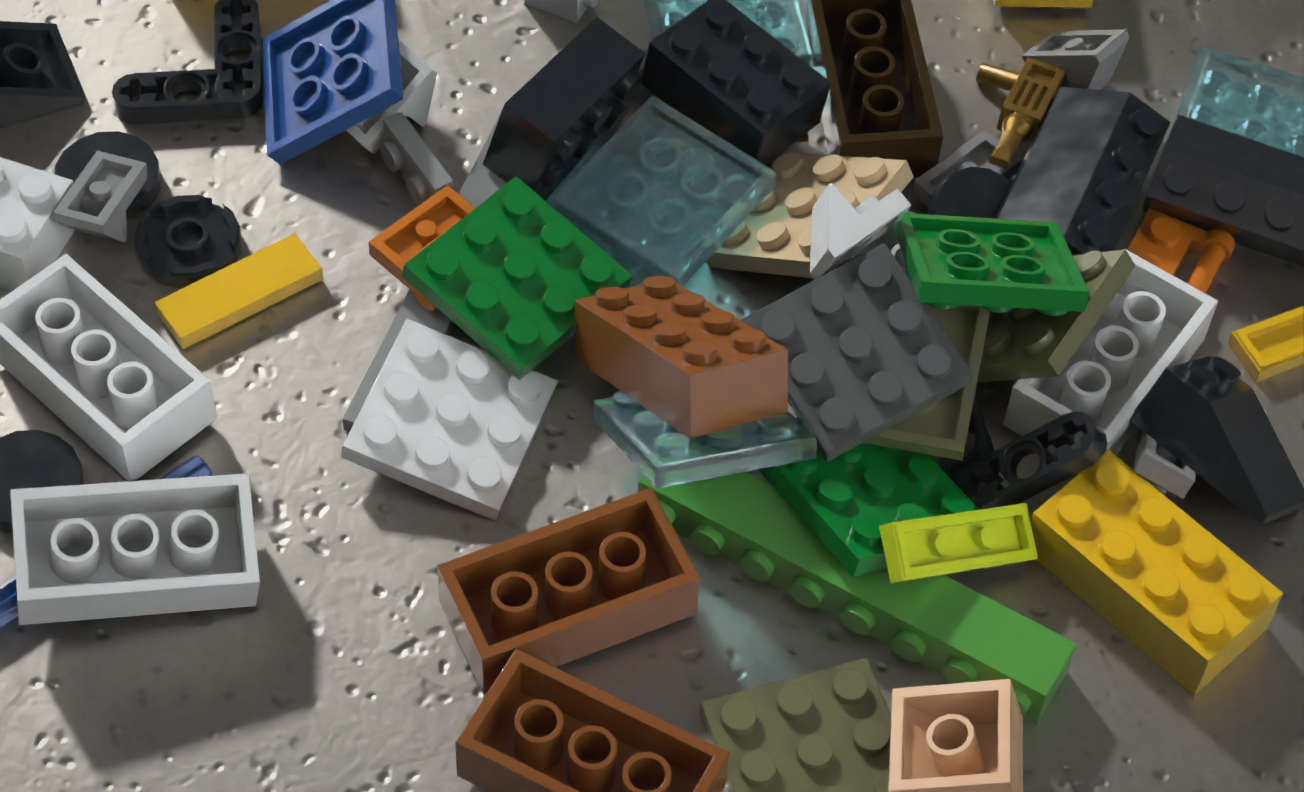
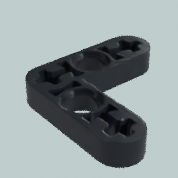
M219 0L215 4L214 69L132 73L119 78L112 88L116 115L122 121L129 124H156L243 119L256 114L262 107L261 22L257 2L255 0ZM242 16V31H233V17ZM238 49L251 53L249 58L238 62L228 60L225 57L229 52ZM234 80H243L244 91L242 96H234ZM184 90H195L201 94L198 99L192 102H180L174 98L179 92ZM159 94H164L165 101L159 100ZM134 96H140V101L132 102Z
M974 396L968 434H974L975 437L974 447L970 453L963 457V461L939 456L938 459L942 470L981 510L1019 504L1093 466L1105 453L1107 439L1103 429L1090 416L1083 412H1070L995 450L978 402ZM1082 431L1084 433L1080 438L1082 446L1074 450L1071 447L1075 443L1074 434ZM1050 445H1053L1056 448L1055 450H1053V453L1058 457L1057 461L1053 454L1048 450V447ZM1029 454H1039L1040 465L1037 471L1028 478H1018L1016 470L1021 459ZM1006 480L1009 483V485L1007 487H1004L1000 483ZM984 482L986 486L982 488L983 497L976 501L973 497L978 494L977 485Z

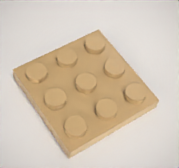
M785 152L775 160L772 168L757 186L747 193L745 200L729 219L718 227L716 234L701 250V253L708 267L812 278L810 275L812 209L828 184H834L849 203L856 208L872 195H875L880 201L897 188L902 192L913 179V173L907 160Z

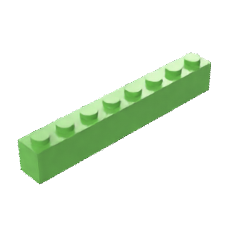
M675 434L671 436L638 481V492L652 487L675 532L692 541L694 546L703 553L712 556L718 555L741 567L744 573L752 579L760 582L767 581L790 593L801 605L808 608H818L839 619L852 632L860 635H869L890 646L901 658L910 662H920L943 674L945 679L951 684L1011 679L1022 716L1035 724L1039 722L1068 673L1077 643L946 575L891 584L888 568L852 577L771 484Z

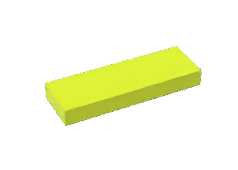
M1027 503L892 522L879 526L891 584L1038 559Z

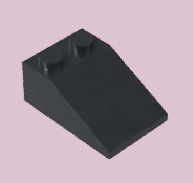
M0 21V128L82 105L86 96L57 24Z
M1207 356L1166 367L1130 421L1259 524L1263 525L1303 508L1304 487L1253 388L1239 378L1241 373L1238 368L1229 361L1217 356Z

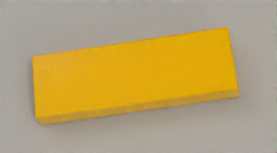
M296 233L154 302L156 313L183 350L323 280V271L316 259Z

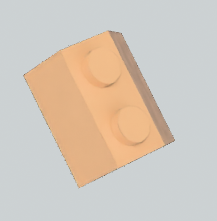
M1011 679L893 688L889 792H1023V716Z

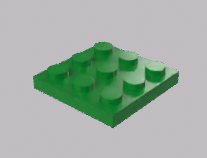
M517 176L404 264L402 277L519 380L576 333L575 300L594 296L597 290L605 287L628 288L633 277L631 273Z
M905 213L896 224L895 234L917 300L920 303H926L937 309H952L957 305L981 306L988 311L998 313L1008 312L1012 308L1036 309L1040 313L1051 316L1064 315L1067 311L1086 312L1089 290L1057 222Z
M811 439L764 450L757 466L761 474L852 577L887 568L879 526L892 522L980 510L928 454L861 443L831 461L826 462Z

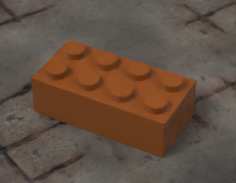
M652 276L644 279L641 285L628 288L605 287L597 290L594 296L575 300L576 361L689 438L788 412V349L766 337L764 332L753 329L736 319L732 313L723 311L706 301L702 295L693 293L676 283L674 278Z
M652 487L437 565L439 602L483 695L487 694L515 649L553 667H558L697 614L700 577Z
M515 649L455 742L457 776L488 792H722L726 786L730 752L518 649Z

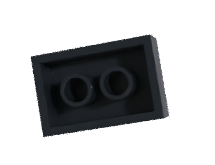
M727 0L706 1L651 40L648 45L642 81L640 83L752 174L820 123L831 86L829 80Z
M596 17L504 104L483 165L507 183L517 176L537 194L545 187L553 191L567 175L570 169L569 164L575 158L580 161L585 160L599 142L600 136L598 135L605 129L613 132L624 120L629 111L625 101L633 95L642 81V77L637 73L646 53Z

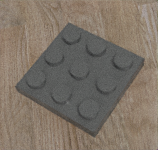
M885 243L740 320L751 328L764 332L766 337L788 349V404L826 462L831 461L973 382L974 373L927 304L918 302L912 282Z

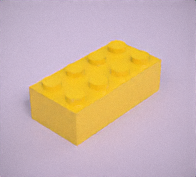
M1109 449L1105 451L1098 462L1080 472L1032 514L1031 526L1038 554L1036 561L1194 696L1268 629L1283 595V592L1142 476L1134 472L1131 467Z

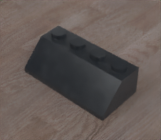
M1061 87L1056 91L995 219L1057 222L1072 256L1082 255L1090 251H1113L1171 122L1131 92Z
M1178 115L1145 195L1143 211L1147 212L1151 208L1205 231L1213 229L1226 231L1234 238L1236 244L1304 267V157Z

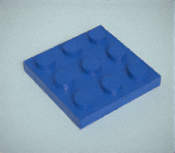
M330 0L261 39L267 156L279 165L403 100L395 0Z

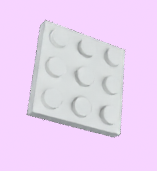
M406 318L342 446L340 457L496 521L555 392L558 380L533 370L519 380L487 351Z

